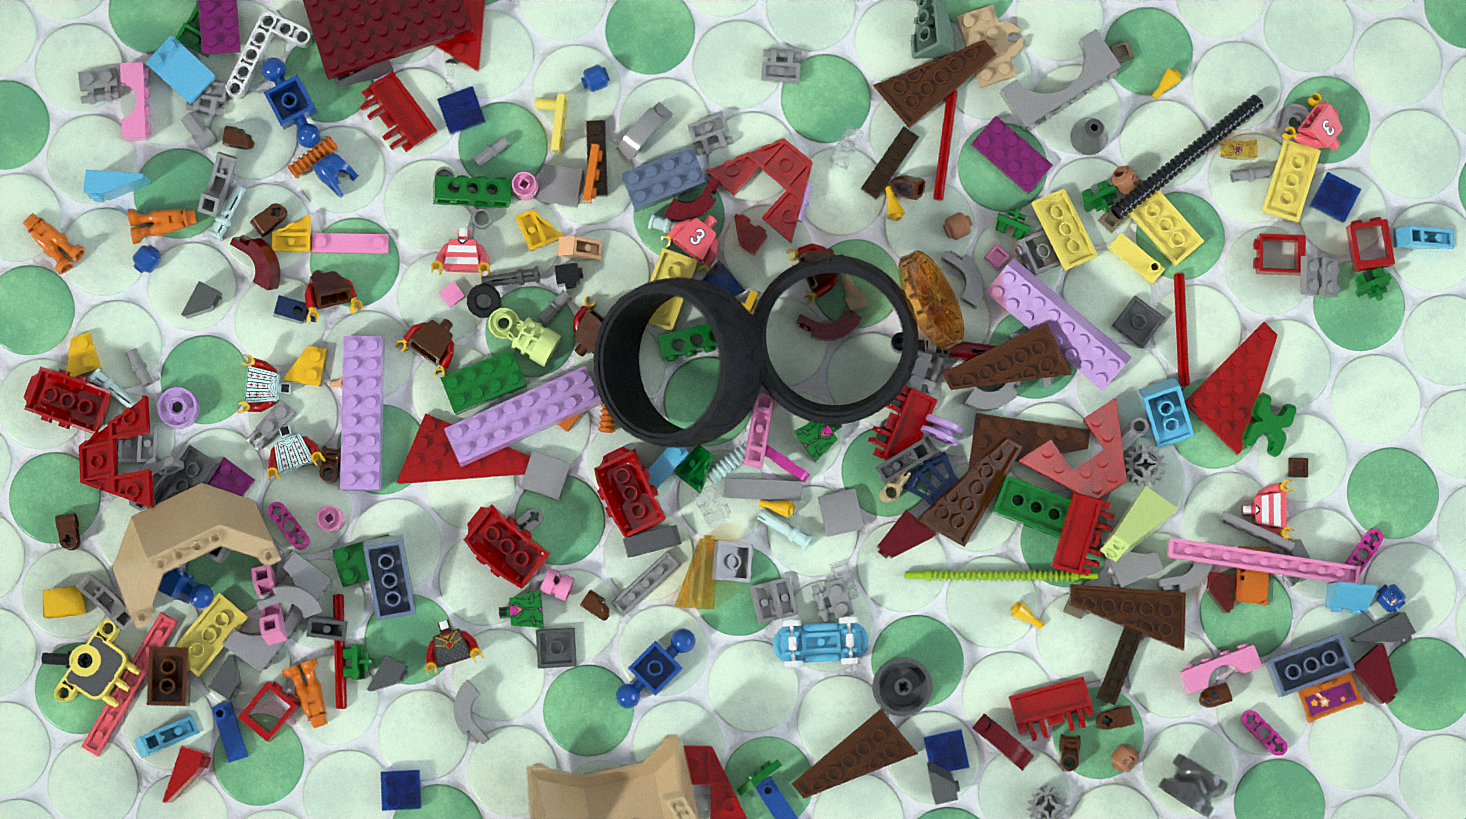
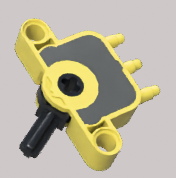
M111 620L102 621L86 645H80L73 651H68L67 654L47 652L42 654L41 661L43 664L66 665V668H68V671L54 691L55 698L58 701L71 702L80 691L88 698L103 700L117 708L119 702L110 696V693L115 686L126 692L130 690V686L121 680L125 671L128 669L136 675L141 674L142 671L130 662L129 655L113 643L120 633V628ZM111 623L113 625V631L110 634H108L106 632V627L108 624ZM91 659V662L84 663V660ZM67 688L69 695L64 699L62 697V690Z

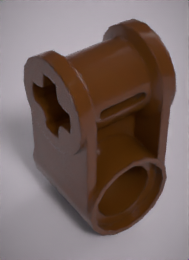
M273 203L263 212L256 215L250 223L261 237H265L287 218V210L282 205ZM275 209L280 210V216L275 215Z
M323 445L321 454L325 458V462L321 459L319 475L326 483L331 484L339 478L341 447L333 449ZM332 469L334 471L332 478H325V472Z
M76 512L55 516L60 545L70 551L78 549L81 540ZM70 538L74 539L70 542V545L66 543Z
M1130 705L1100 713L1096 717V725L1102 730L1135 724ZM1105 718L1110 719V722H1108L1107 725L1102 724V720H1104Z
M1060 734L1059 765L1063 771L1071 772L1078 767L1080 735L1070 737ZM1067 757L1074 761L1072 768H1067L1064 765V760Z

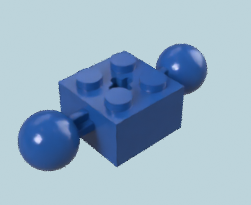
M278 58L267 59L262 65V74L265 79L274 82L276 86L265 91L264 94L280 125L285 130L296 124L298 127L296 133L298 143L305 148L316 146L321 138L320 131L315 125L308 124L306 118L318 113L301 79L296 75L285 80L286 66L284 62ZM292 99L294 102L292 105H289V100Z
M177 567L163 573L157 589L174 599L188 604L190 602L199 609L210 606L214 599L213 590L208 585L199 584L193 580V575L183 572Z
M685 628L676 630L671 636V645L666 650L654 641L628 667L637 679L632 684L626 683L617 689L616 700L618 704L624 708L635 707L640 701V692L645 687L656 696L683 669L674 658L679 653H687L695 646L694 634ZM659 663V664H660V667H659L660 672H659V673H657V672L652 673V672H651V670H652L651 665H652V664L657 665V664Z

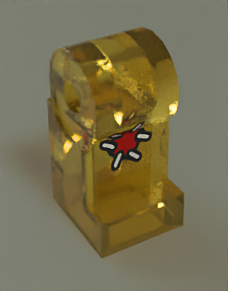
M1257 140L1222 141L1220 157L1232 160H1255L1257 157Z

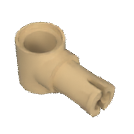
M845 274L841 276L840 280L845 290L844 300L848 310L854 312L868 306L863 291H859L856 288L851 275Z
M904 472L894 478V480L889 481L879 492L880 500L887 504L895 501L900 496V492L903 490L902 487L912 474L908 472L904 476L906 473ZM886 489L893 492V498L886 495Z

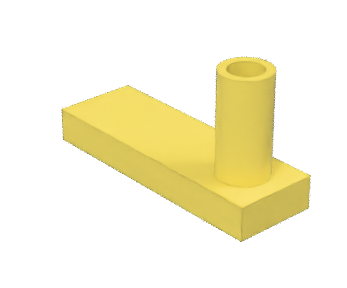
M557 94V99H535V109L555 110L551 150L557 154L563 153L569 101L565 94Z
M1122 232L1108 247L1151 284L1165 270L1159 262L1150 257Z

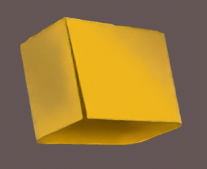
M76 586L43 590L44 618L52 619L87 614L85 595Z

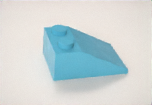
M170 36L145 62L190 104L216 78L204 64L173 36Z
M86 169L84 193L93 199L94 202L104 203L105 200H112L150 185L151 180L140 173Z
M1175 378L1138 390L1158 448L1195 436L1180 385Z
M1345 582L1327 584L1325 607L1331 608V612H1342V609L1350 610V614H1361L1362 611L1368 610L1377 591V586Z

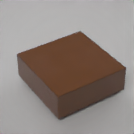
M1288 458V477L1308 478V458Z

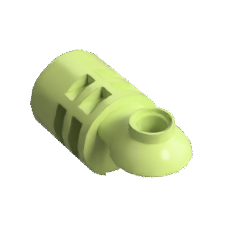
M508 308L495 310L488 320V327L495 337L511 340L513 342L511 345L512 349H518L522 355H528L529 359L543 367L548 364L562 339V335L548 327L544 328L540 322H534L531 317H528L525 322L521 321L517 314ZM503 319L509 321V326L505 329L499 327V323Z

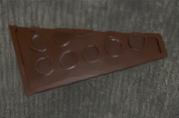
M982 40L960 51L945 55V57L908 70L896 77L894 76L881 83H876L873 87L910 129L996 57L997 54L985 40Z
M1047 322L942 372L950 390L1072 375Z
M976 413L968 470L1004 437L1023 447L1014 461L1018 462L1021 458L1049 440H1052L1061 454L1088 449L1090 430Z
M1004 437L916 520L965 547L1023 447Z
M1078 584L1070 585L1069 605L1184 651L1186 593Z
M880 709L791 784L805 799L918 753Z

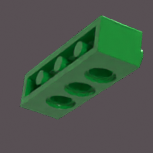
M441 174L435 176L433 181V204L509 208L511 203V180H506L504 177L487 179L484 176L468 178L465 175L449 177V175ZM455 187L458 191L451 192L448 188ZM468 188H474L477 192L470 193ZM491 188L496 193L490 194L487 192V189Z
M707 323L657 335L663 360L667 359V362L678 360V356L686 355V357L696 356L699 351L704 350L705 353L715 351L717 343L711 338L713 332L710 325ZM700 336L703 338V343L695 345L692 342L693 338ZM676 341H683L685 346L683 349L677 350L674 348V343Z

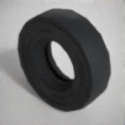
M479 284L470 290L467 296V306L473 315L479 318H488L495 310L500 308L501 297L495 287L489 284ZM481 294L488 295L491 299L490 306L487 308L480 307L477 304V297Z

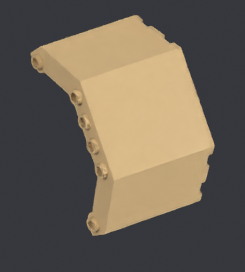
M200 483L154 505V508L145 509L131 516L113 566V571L127 610L137 629L148 625L152 619V614L156 613L152 603L163 573L219 546H224L257 557L264 565H272L281 560L280 552L254 500L205 483Z
M678 734L666 735L661 740V745L648 758L636 764L621 765L617 768L603 769L599 772L584 773L582 775L550 769L543 763H536L533 766L527 767L530 819H699L685 751Z

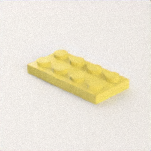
M1283 140L1261 212L1295 223L1299 222L1321 150L1290 140Z
M1065 188L1031 203L1065 271L1098 257Z
M1160 190L1155 191L1154 195L1151 194V197L1146 198V201L1142 202L1140 206L1137 205V208L1133 209L1131 213L1128 212L1129 216L1174 267L1204 242Z
M662 248L650 282L672 277L692 278L698 261ZM675 296L666 301L656 310L648 324L672 332L684 299Z
M218 593L211 605L202 612L174 647L189 648L190 671L200 677L225 648L222 642L233 627L240 630L250 617L225 596Z

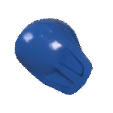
M334 152L320 158L314 164V171L317 177L340 198L344 194L338 186L341 182L337 173L343 172L349 175L352 181L359 177Z

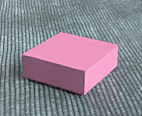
M997 243L984 256V259L995 269L999 270L1011 255Z
M454 281L439 291V294L450 308L465 298V295Z

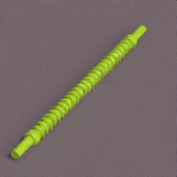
M925 569L924 571H905V579H924L925 581H931V579H934V581L937 579L940 581L942 579H945V581L948 579L951 581L953 579H956V581H959V579L962 581L964 579H967V581H970V579L973 581L975 579H978V581H981V579L984 581L986 579L997 581V579H1000L1001 582L1003 579L1007 582L1008 579H1011L1012 582L1014 579L1017 582L1020 579L1023 582L1025 579L1028 582L1031 579L1034 582L1037 579L1039 582L1042 579L1045 582L1049 579L1050 582L1052 580L1056 582L1058 580H1061V582L1064 580L1067 582L1069 580L1078 582L1079 580H1098V572H1089V576L1068 571L1064 572L1063 570L1061 572H1058V570L1052 572V570L1050 572H1047V570H1044V572H1041V570L1039 572H1036V570H1033V572H1030V570L1028 572H1025V570H1022V572H1019V570L1017 572H1014V570H1011V572H1008V570L1006 572H1003V570H1000V572H997V570L994 572L992 570H989V572H986V570L983 572L981 570H978V572H975V570L964 572L962 569L959 572L957 569L956 572H953L951 569L948 572L946 569L945 572H942L940 569L937 572L936 569L934 571Z

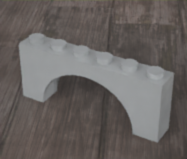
M1097 29L1079 40L1078 43L1083 53V67L1079 77L1067 88L1049 94L1036 93L1022 86L1016 79L1000 90L999 94L1024 131L1028 128L1030 130L1034 129L1043 118L1046 120L1050 119L1056 114L1054 111L1059 108L1064 110L1071 105L1070 101L1077 98L1079 100L1087 95V90L1091 88L1095 90L1103 84V80L1106 78L1111 80L1119 74L1118 71L1121 65Z
M1111 493L1101 498V500L1107 501ZM1098 517V522L1107 523L1106 517ZM1095 527L1096 530L1102 531L1097 546L1101 550L1111 532L1110 530ZM1129 551L1116 562L1106 556L1103 557L1106 567H1110L1113 573L1111 579L1114 585H1118L1119 588L1164 570L1157 552L1138 554Z
M294 550L282 564V567L290 574L293 585L307 590L314 596L317 602L320 600L318 597L322 591L325 593L331 586L330 581L332 579ZM294 604L291 605L289 612L284 618L286 637L288 639L296 632V629H294L298 623L302 624L306 619L303 617L301 610ZM233 627L222 642L223 646L259 672L263 669L267 670L272 663L271 658L275 653L278 655L284 647L283 642L268 646L261 636V632L247 633Z

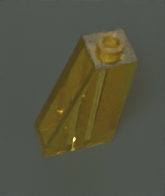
M704 535V539H699L675 607L714 610L716 580L712 579L715 541H719L715 539V536Z

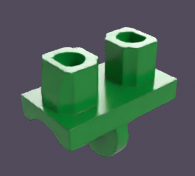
M1106 180L1097 185L1099 192L1093 194L1091 189L1081 192L1086 212L1093 209L1098 212L1103 209L1105 213L1110 212L1109 206L1114 204L1113 200L1117 198L1116 187L1114 185L1111 186Z
M1018 206L1016 211L1009 209L1007 214L1014 216L1013 218L998 213L995 230L1005 234L1009 224L1015 227L1012 237L1020 240L1026 232H1029L1030 226L1017 221V218L1023 221L1026 218V215L1020 213L1021 207Z
M1381 267L1371 272L1374 280L1368 281L1365 274L1355 278L1356 294L1358 297L1367 294L1369 299L1373 297L1378 301L1383 299L1382 294L1387 292V288L1384 286L1390 284L1389 280L1392 277L1390 273L1386 274Z
M352 644L351 647L343 648L344 659L352 658V666H344V677L352 678V680L365 679V671H369V664L375 663V659H369V652H364V644Z

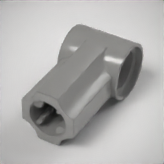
M194 111L186 114L181 120L202 151L218 140Z
M1136 418L1121 431L1123 452L1146 433L1149 427L1146 419ZM1137 421L1142 422L1144 425V430L1141 432L1136 431L1134 428V423Z

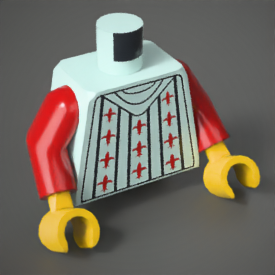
M243 354V356L248 357L247 363L241 362L242 365L248 366L245 401L236 403L243 406V410H238L237 413H244L246 411L263 412L273 407L274 403L279 401V394L290 395L291 384L281 383V375L277 374L276 368L267 361L253 358L250 354Z
M290 426L279 429L282 440L274 442V447L271 449L266 474L269 481H271L270 478L273 475H276L278 480L280 479L278 471L280 474H285L313 463L318 466L317 461L322 459L325 462V458L321 454L318 445L308 436H302L301 434L293 436Z

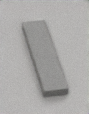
M725 478L724 498L801 501L802 481Z
M1223 511L1221 515V522L1290 553L1294 548V542L1233 514Z
M667 550L611 601L612 605L624 617L681 564Z

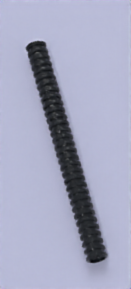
M1251 95L1250 98L1246 99V102L1244 101L1237 109H1234L1228 116H1225L1224 120L1221 119L1219 123L1215 124V127L1212 126L1210 130L1206 131V134L1203 133L1201 137L1197 138V141H1193L1192 144L1188 145V148L1183 149V152H1179V155L1174 156V159L1172 158L1170 162L1165 163L1161 170L1158 169L1156 173L1152 174V177L1149 176L1147 180L1143 181V184L1140 183L1138 187L1130 191L1129 195L1126 194L1124 198L1120 199V202L1117 201L1115 205H1112L1111 211L1117 219L1122 220L1124 216L1128 215V212L1131 213L1133 209L1137 208V205L1140 206L1142 202L1146 201V198L1151 197V194L1154 195L1155 191H1159L1160 187H1164V183H1169V180L1174 179V177L1178 176V173L1183 172L1187 166H1190L1192 162L1194 163L1201 155L1203 156L1205 152L1213 148L1214 144L1217 145L1219 141L1223 140V137H1227L1228 134L1232 133V130H1236L1237 127L1241 126V123L1246 122L1250 116H1253L1259 109H1262L1264 107L1262 100L1257 95Z

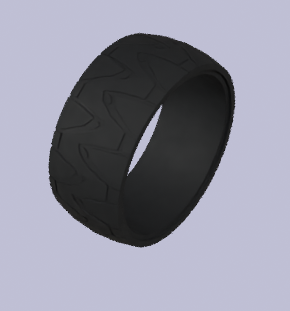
M826 255L799 262L786 269L770 283L754 310L752 318L758 328L764 353L762 385L780 406L802 419L821 424H847L870 417L882 410L898 396L914 369L918 352L919 334L912 306L903 290L888 274L861 259L841 255ZM822 273H843L861 278L875 286L886 296L900 320L903 334V351L897 368L890 379L878 391L858 402L844 405H826L810 401L795 393L781 380L769 358L766 329L772 307L789 287L809 276Z
M672 277L647 282L629 291L616 301V304L610 308L600 326L594 349V375L596 377L597 389L603 404H605V408L613 420L635 438L662 447L684 448L701 445L716 440L733 430L746 418L753 408L752 406L755 404L761 389L764 373V353L762 341L760 340L761 337L749 311L735 296L721 287L703 280L685 277ZM675 296L691 303L704 316L714 334L720 361L719 379L714 397L704 414L686 429L669 422L652 405L644 389L639 367L640 344L649 320L661 305Z

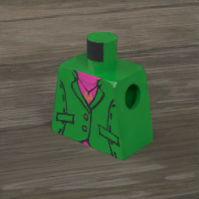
M811 422L796 429L794 434L814 462H816L836 443L838 439L834 433L842 428V425Z
M541 591L509 598L510 606L499 607V618H511L512 626L544 628Z

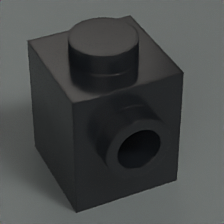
M577 263L554 266L558 287L565 286L566 289L576 288L577 284H581L580 279H583L582 267L578 268Z

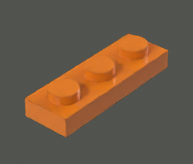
M591 144L583 202L587 204H592V199H596L597 188H594L595 180L598 181L600 169H597L598 162L602 161L603 151L600 150L598 144Z

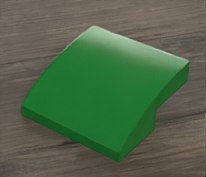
M196 6L188 21L183 23L175 39L202 55L199 7Z

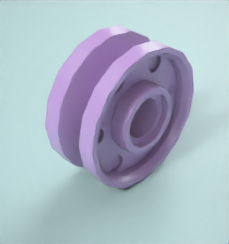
M173 387L161 394L157 402V412L165 424L176 429H183L191 426L197 420L200 405L198 399L189 390L182 387ZM181 403L183 408L180 412L176 413L174 407Z
M927 414L926 420L932 426L923 425L921 431L941 442L957 446L959 441L952 435H962L964 429L943 418Z

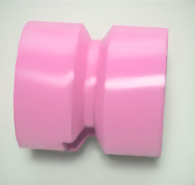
M520 172L514 176L512 188L515 195L524 201L533 199L538 192V184L535 177L528 172Z
M325 506L318 511L317 523L326 531L336 532L344 526L345 516L340 509L333 506Z
M549 568L540 591L548 595L555 594L556 598L566 601L575 578L566 574L561 576L559 571Z

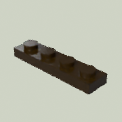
M605 120L586 121L587 166L591 144H598L600 150L603 151L602 161L598 162L597 169H600L599 180H595L594 188H597L596 197L608 196Z
M903 126L861 187V190L877 200L919 139V136Z
M1125 627L1123 628L1096 697L1097 699L1112 705L1116 704L1142 634Z

